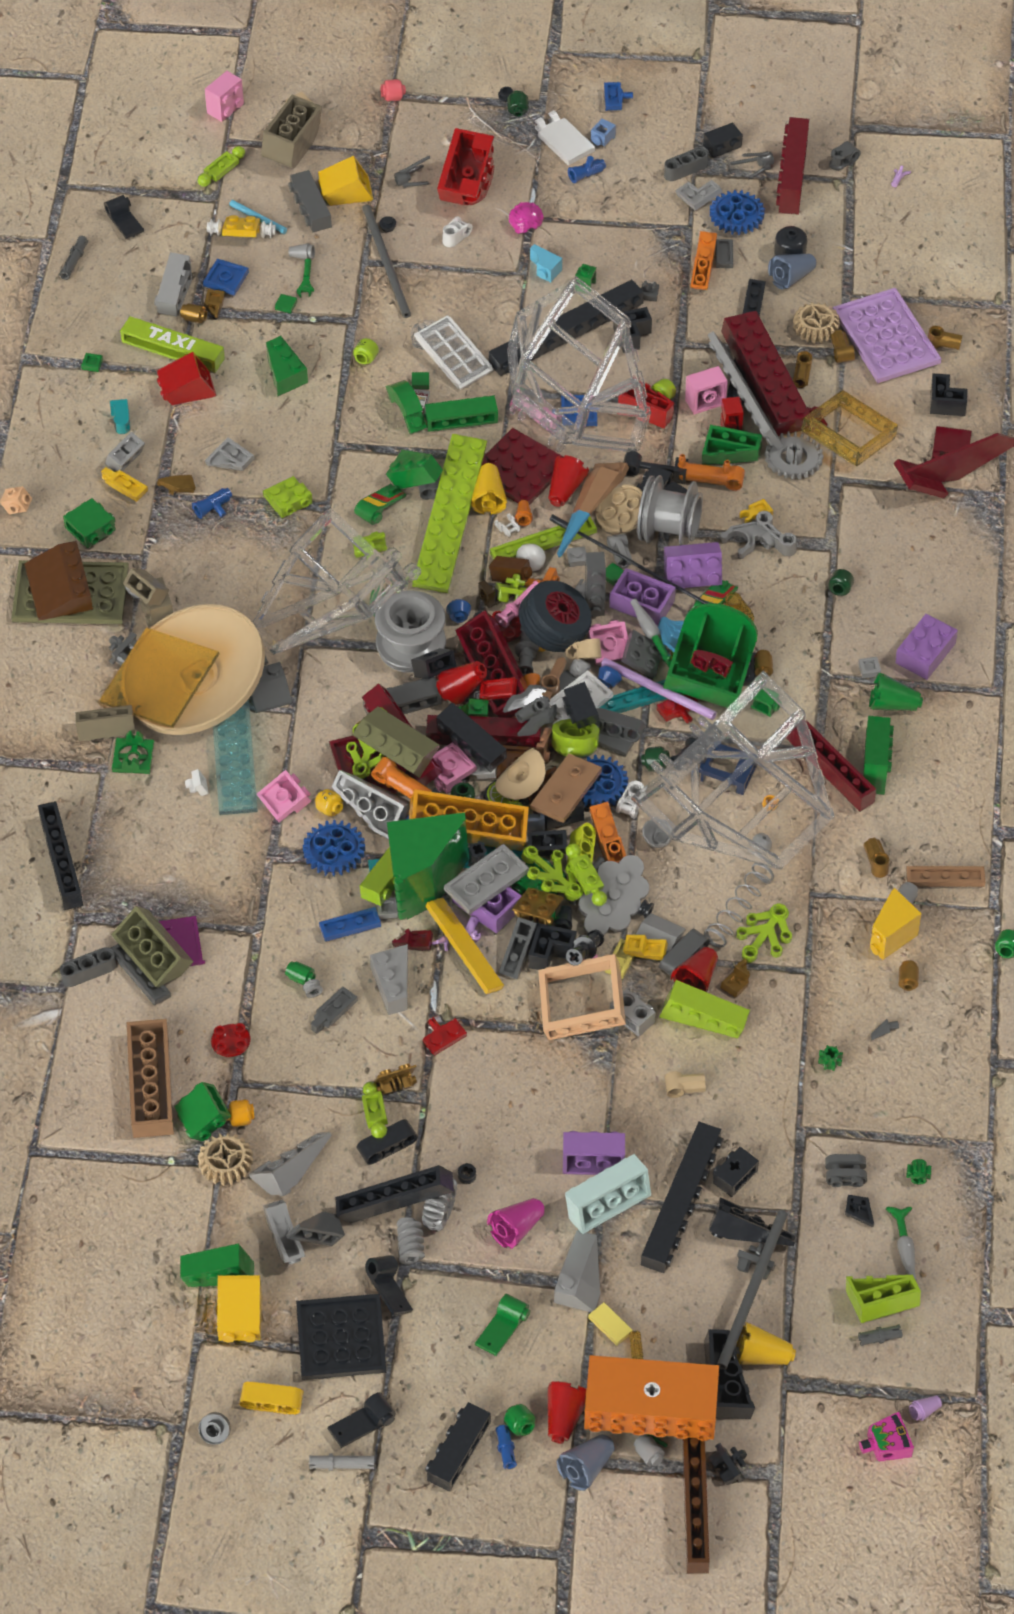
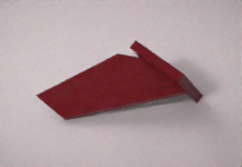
M995 433L921 464L897 459L893 464L909 489L945 498L949 493L942 482L957 481L1014 447V437Z

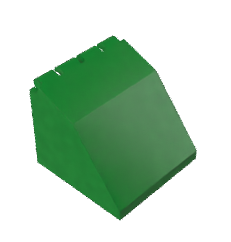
M465 812L387 822L393 877H396L394 879L397 912L400 920L406 918L408 920L426 911L427 908L425 906L427 902L442 898L445 893L444 885L457 877L469 860Z

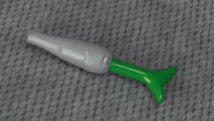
M637 599L631 600L630 603L634 608L645 636L653 640L664 662L670 667L672 655L667 651L658 636L659 628L641 607Z
M886 1207V1210L897 1221L900 1235L897 1247L907 1275H913L917 1281L914 1243L907 1234L905 1217L911 1212L912 1207L903 1209Z

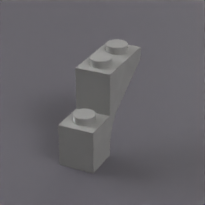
M279 1200L263 1205L279 1257L289 1264L300 1262V1258L305 1257L300 1241L287 1239L286 1234L294 1228L286 1202Z

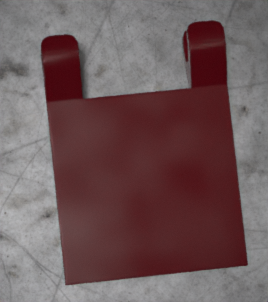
M936 426L932 459L939 457L940 454H946L970 444L972 431Z

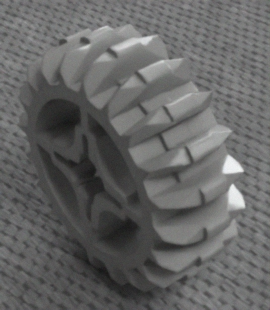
M453 1179L454 1192L425 1201L422 1212V1224L424 1227L433 1231H440L446 1225L457 1194V1182L455 1179Z

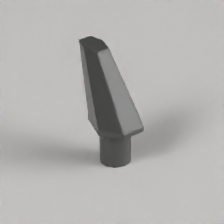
M886 1019L871 1033V1041L889 1034L890 1030L899 1029L898 1021L888 1022V1019Z

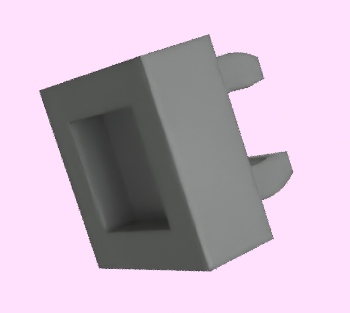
M647 281L642 282L641 289L644 291V300L657 302L659 284L656 282L653 284L647 283Z

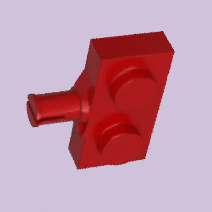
M681 694L698 703L696 698ZM670 699L656 705L657 711L666 722L677 717H682L687 724L693 720L688 714L690 709Z
M432 1017L427 1023L432 1027L433 1032L423 1038V1043L433 1056H436L465 1038L467 1032L456 1018L444 1025H439L436 1019Z

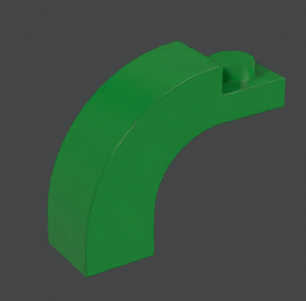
M402 380L385 386L391 403L395 402L399 406L409 434L427 428L422 414L423 408L409 382Z

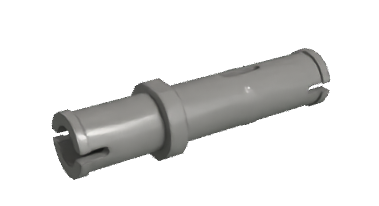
M329 1453V1456L309 1455V1469H329V1471H333V1469H374V1455L333 1456V1453Z

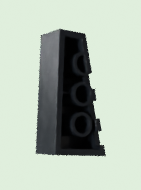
M708 1329L704 1339L705 1364L717 1365L730 1330ZM735 1348L727 1369L719 1368L716 1418L751 1419L755 1406L753 1401H751L749 1387L745 1383L743 1369L739 1365Z

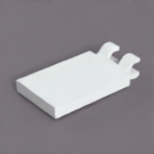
M553 110L548 113L551 118L548 119L549 124L547 125L541 117L535 120L538 124L535 126V129L538 131V137L568 166L595 152V146L566 118L560 120L556 111Z
M588 670L564 688L566 689L585 682L596 709L613 697V692ZM564 690L553 696L549 702L550 708L552 705H557L555 718L558 720L554 723L570 719L563 706L562 697L565 696Z

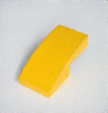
M626 935L623 952L639 958L662 960L666 955L668 943L667 940L647 939L646 935Z

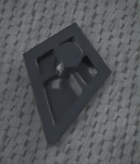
M848 1195L845 1215L874 1227L869 1198Z

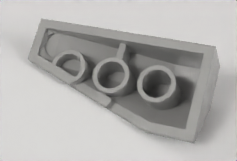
M342 770L338 771L332 788L340 797L355 809L358 816L362 817L374 832L389 839L387 822L405 820L410 809V801Z
M316 1133L297 1144L298 1149L285 1151L280 1154L281 1158L272 1163L267 1161L249 1173L250 1178L270 1195L285 1196L289 1194L291 1188L298 1184L332 1136L331 1133Z
M577 1230L554 1291V1303L592 1312L596 1309L600 1298L597 1235L590 1233L582 1234Z

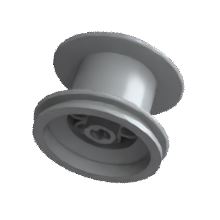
M652 475L649 476L642 493L638 513L637 535L639 540L643 541L645 539L646 543H650L656 531L679 535V545H688L689 540H695L703 507V495L701 492H698L696 481L690 484L687 493L664 490L661 475H658L656 478Z
M406 590L388 596L379 604L375 613V625L378 630L376 647L381 659L388 666L401 672L414 673L411 659L438 648L445 649L446 636L443 630L445 612L441 603L427 593Z

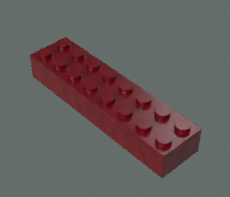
M757 311L724 318L721 332L744 377L748 381L752 393L776 434L780 436L781 433L786 435L788 431L789 433H794L795 431L807 430L811 414Z

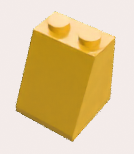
M351 156L318 172L319 179L317 181L321 188L320 193L323 200H326L330 206L373 200L369 176L355 156Z
M896 888L891 891L872 928L870 948L875 955H878L883 960L914 939L919 933L922 913Z
M260 1275L218 1276V1340L224 1342H254L255 1340H261L262 1287Z

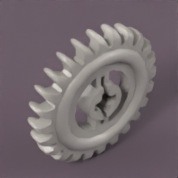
M788 431L787 438L781 433L780 440L783 447L779 450L774 445L766 446L765 461L768 463V467L772 468V472H778V476L784 475L786 479L788 477H791V479H795V477L801 479V476L807 478L808 474L813 475L814 471L819 470L824 459L820 443L815 446L816 439L810 442V435L804 439L803 432L800 437H797V432L795 431L793 437H791ZM795 450V462L793 464V456ZM784 451H786V462L781 458ZM804 452L807 456V459L804 463L800 464L802 461V453Z

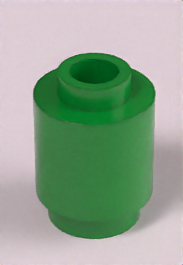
M291 961L285 971V975L290 980L301 985L316 978L314 968L298 961Z

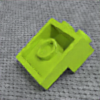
M294 476L263 490V496L281 518L291 515L313 503L312 493L303 482L299 483Z

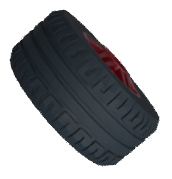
M544 581L538 583L523 599L519 608V620L523 631L533 643L547 651L565 652L570 645L580 642L591 628L592 618L588 603L575 588L564 582Z

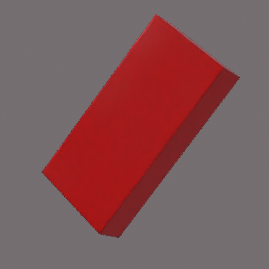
M510 677L482 681L479 699L493 700L510 698L516 695L517 679Z

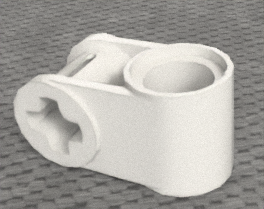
M459 216L455 217L449 224L443 227V245L450 248L456 246L470 235L473 228L472 224L465 223Z
M636 780L629 782L618 801L616 813L622 812L630 815L633 819L636 818L644 800V785L642 782Z

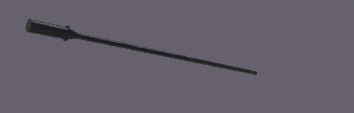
M554 514L550 517L551 522L567 529L568 522ZM581 531L577 532L578 535L586 538L587 540L595 543L596 545L604 548L605 550L613 553L614 555L649 573L657 579L669 585L675 586L677 590L701 602L702 604H708V602H706L705 600L697 597L696 595L688 592L687 590L679 587L678 585L643 567L642 565L609 548L608 546L600 543L599 541L591 538L590 536L582 533Z

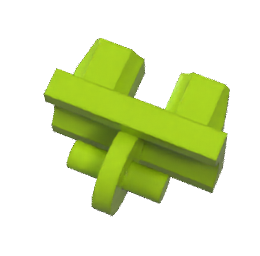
M376 531L372 532L369 536H357L352 540L356 558L369 554L373 557L376 556L377 552L387 550L384 532L379 533Z
M514 574L512 578L506 579V583L511 585L497 582L495 588L498 590L497 599L501 602H508L510 594H515V601L527 589L519 587V585H525V581L520 580L519 574Z

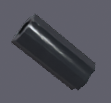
M478 841L471 844L469 848V867L487 856V849L484 843Z

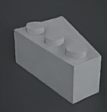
M170 252L159 293L155 297L154 304L157 306V313L178 316L192 282L190 256Z
M408 944L371 954V970L388 1015L407 1010Z

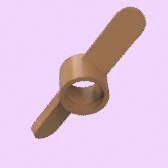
M564 657L558 658L550 674L545 675L541 679V686L547 689L545 693H542V696L548 697L549 700L560 692L559 678L567 663Z

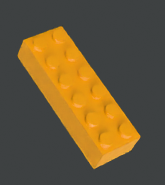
M414 790L410 800L409 819L465 812L468 843L472 844L480 841L484 843V846L496 848L504 844L510 850L522 851L526 843L529 807Z

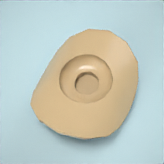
M533 748L524 752L496 780L495 787L497 792L505 798L514 800L524 799L536 792L544 781L546 773L545 761L541 753Z

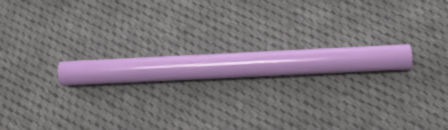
M604 658L601 666L611 667L619 672L621 676L708 719L714 720L716 717V711L675 691L665 689L663 685L612 660Z

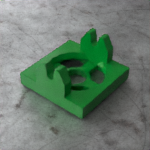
M128 731L126 738H116L112 772L150 774L154 740L144 739L143 734L139 731L136 732V735H133L132 731ZM132 746L131 751L127 754L120 753L124 747ZM138 746L145 748L147 754H140L137 751ZM131 754H137L139 756L138 759L133 758L132 761L129 760L128 757Z

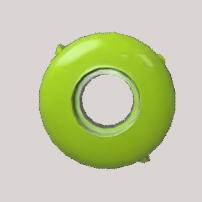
M570 719L560 720L552 726V747L558 754L565 757L568 754L579 758L591 756L598 748L599 728L597 725L591 724L578 729L576 723L572 724Z

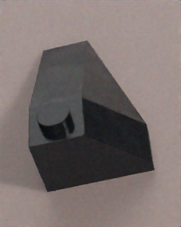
M720 1197L709 1225V1231L712 1232L713 1236L720 1239L724 1237L730 1240L766 1243L773 1224L766 1225L760 1216H749L744 1212L745 1208ZM782 1229L776 1244L794 1246L796 1236Z

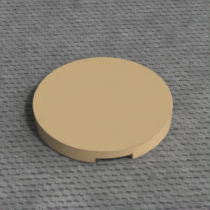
M627 484L613 489L597 506L595 511L601 528L608 533L617 535L636 529L643 491L636 486Z

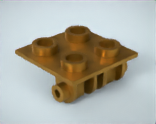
M528 887L512 908V911H515V915L522 919L533 920L534 923L539 921L541 924L552 925L554 918L551 916L564 900V897Z
M409 1063L399 1066V1069L391 1072V1069L379 1072L374 1081L376 1084L379 1083V1086H377L378 1092L381 1091L382 1095L393 1091L396 1092L395 1079L400 1090H402V1085L404 1089L413 1087L417 1080L415 1075L411 1076V1073L415 1070L416 1065L410 1066Z

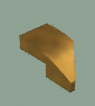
M207 289L204 305L215 318H218L224 302L225 291Z
M192 475L169 476L160 478L157 481V485L159 487H166L170 490L169 493L171 495H174L175 491L194 493L196 489Z
M745 958L734 967L733 972L722 981L720 988L735 998L749 984L750 973L747 970V960Z

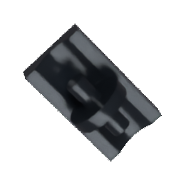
M721 1443L715 1446L717 1451L708 1458L716 1469L724 1463L728 1466L727 1469L719 1473L724 1483L728 1485L736 1480L740 1483L744 1481L745 1478L736 1464H739L741 1468L746 1466L744 1461L747 1457L746 1451H738L736 1447H732L730 1451L733 1455L730 1456Z

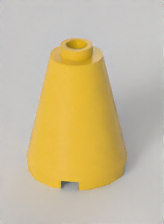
M486 463L480 467L471 498L472 508L480 514H485V512H490L491 515L500 513L505 510L507 504L498 468L491 463Z
M745 1322L736 1345L740 1351L737 1354L740 1365H788L790 1361H794L796 1354L793 1344L748 1322Z

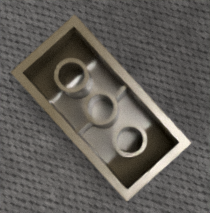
M292 94L264 131L261 155L294 169L312 146L317 136L322 106Z

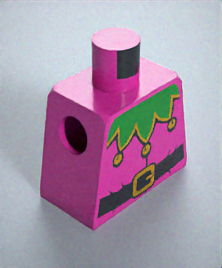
M899 1412L870 1425L867 1433L868 1439L859 1441L862 1454L874 1451L878 1461L910 1458L913 1455L914 1446Z

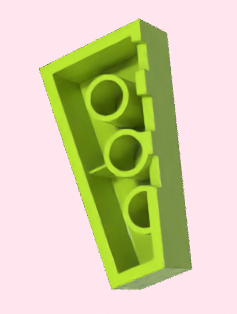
M676 980L665 998L659 1018L739 1038L744 1030L750 1010Z

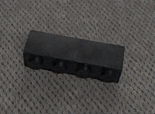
M453 702L436 716L438 730L443 734L446 733L455 745L461 746L466 755L476 759L481 768H486L491 773L507 758V749Z
M469 1402L465 1408L459 1410L455 1425L449 1427L446 1433V1440L438 1445L436 1457L428 1462L425 1469L428 1482L449 1492L491 1423L490 1412Z

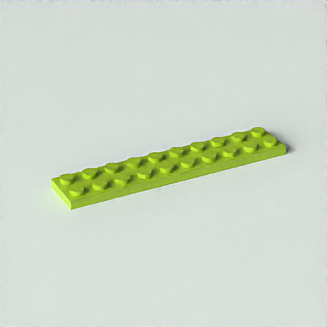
M452 434L412 587L443 593L449 592L487 440Z

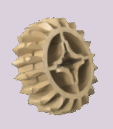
M811 302L810 305L805 304L796 311L793 318V328L797 336L801 337V340L806 339L807 343L813 341L814 344L816 341H819L822 344L823 340L828 342L831 339V334L835 330H839L840 318L836 310L832 309V306L827 307L826 303L821 305L819 302L817 304Z
M219 1133L218 1138L211 1136V1142L205 1140L204 1146L200 1148L198 1155V1166L203 1176L206 1175L208 1181L213 1179L215 1185L220 1181L222 1186H224L225 1182H229L232 1186L234 1180L240 1182V1177L246 1178L247 1172L251 1171L253 1152L250 1149V1145L245 1143L243 1137L238 1139L236 1134L230 1137L229 1133L222 1137Z

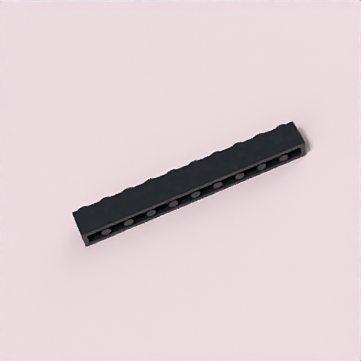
M631 279L490 350L489 363L500 376L539 358L541 355L553 351L555 348L598 328L600 325L613 320V314L639 307L644 301V291Z

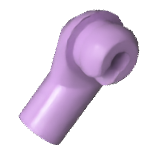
M471 916L465 929L476 943L481 938V934L475 930L479 920Z

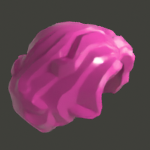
M520 202L509 214V223L517 234L525 233L530 228L537 229L542 225L544 219L542 210L533 202Z

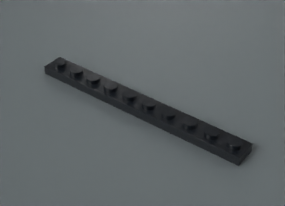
M749 279L743 313L757 311L760 317L766 281ZM734 358V362L736 363L738 369L743 375L742 370L740 369L736 359ZM730 381L727 398L740 397L737 393V387L735 388ZM740 398L741 405H742V409H743L744 400H742V399Z

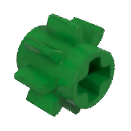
M826 1045L824 1051H819L818 1064H823L824 1070L835 1071L837 1066H842L843 1052H839L837 1046Z
M915 1159L911 1164H907L906 1177L911 1178V1182L914 1184H925L927 1179H931L932 1166H927V1162L923 1159Z

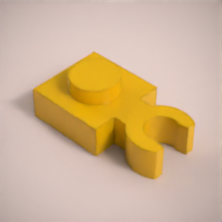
M765 499L749 505L748 510L740 511L739 518L747 517L744 523H749L756 519L759 512L768 511L773 515L774 510Z

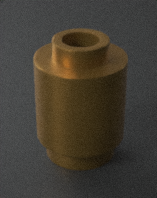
M190 303L183 304L180 311V316L184 320L200 324L207 319L208 315L204 306Z
M759 650L754 656L755 675L761 678H767L773 674V659L768 650Z
M906 960L899 967V986L906 991H911L918 987L919 967L916 962Z

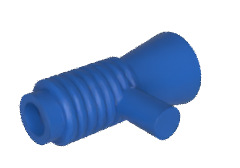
M588 156L585 164L568 168L569 179L572 183H577L584 177L602 172L606 168V163L603 159L594 160L592 156Z
M221 488L207 496L206 499L192 503V509L200 519L212 509H215L222 518L226 515V512L221 505L230 501L232 493L229 488Z

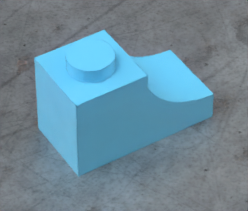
M535 244L530 248V260L537 265V276L552 282L562 271V258Z

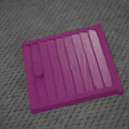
M196 916L159 921L194 961L190 966L205 964V960L202 958Z

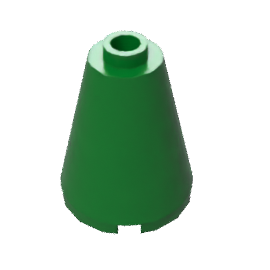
M877 674L874 680L876 685L870 694V709L916 711L917 708H921L923 697H921L920 692L885 674Z

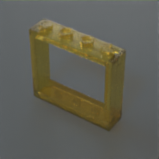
M841 390L804 417L801 431L857 467L895 439L898 425L846 391ZM838 407H842L881 433L862 447H859L821 423L820 420Z

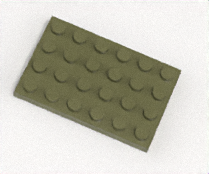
M19 560L11 616L12 622L123 624L126 587L123 582L129 572L128 562H82L91 594L93 610L38 621L24 564L27 561Z

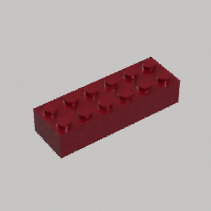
M789 117V124H785L784 134H787V136L784 135L783 146L786 147H782L781 157L784 159H781L780 170L783 171H779L778 181L781 183H778L777 194H780V196L777 195L776 199L779 213L799 215L810 120L807 118Z
M484 610L455 630L470 663L479 661L485 665L487 676L483 681L515 677L517 679L516 695L526 691L528 685L493 616ZM509 698L488 700L498 717L512 718L521 709L504 713L503 708Z

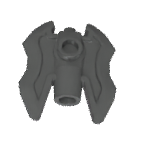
M529 685L523 693L509 698L504 706V713L521 708L515 713V716L520 723L527 722L518 731V736L536 734L544 724L553 723L557 712V705L549 707V698L542 696V693L547 691L545 687Z

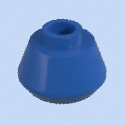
M455 599L447 605L446 612L452 621L462 623L468 619L471 605L463 599Z
M604 665L599 668L597 679L608 688H614L622 681V676L613 668Z

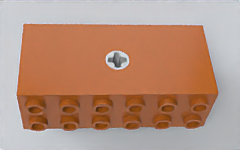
M590 1355L584 1429L592 1432L610 1431L614 1434L625 1432L637 1436L650 1434L656 1437L675 1436L678 1439L697 1438L701 1441L714 1440L719 1365Z

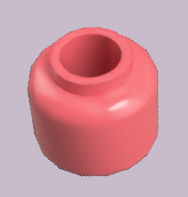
M399 79L385 80L380 87L381 97L386 101H400L406 93L405 85H402Z

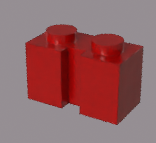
M740 397L723 398L721 404V427L742 431L743 409Z

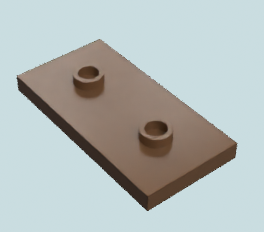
M568 754L532 801L530 809L564 823L601 774L602 767Z

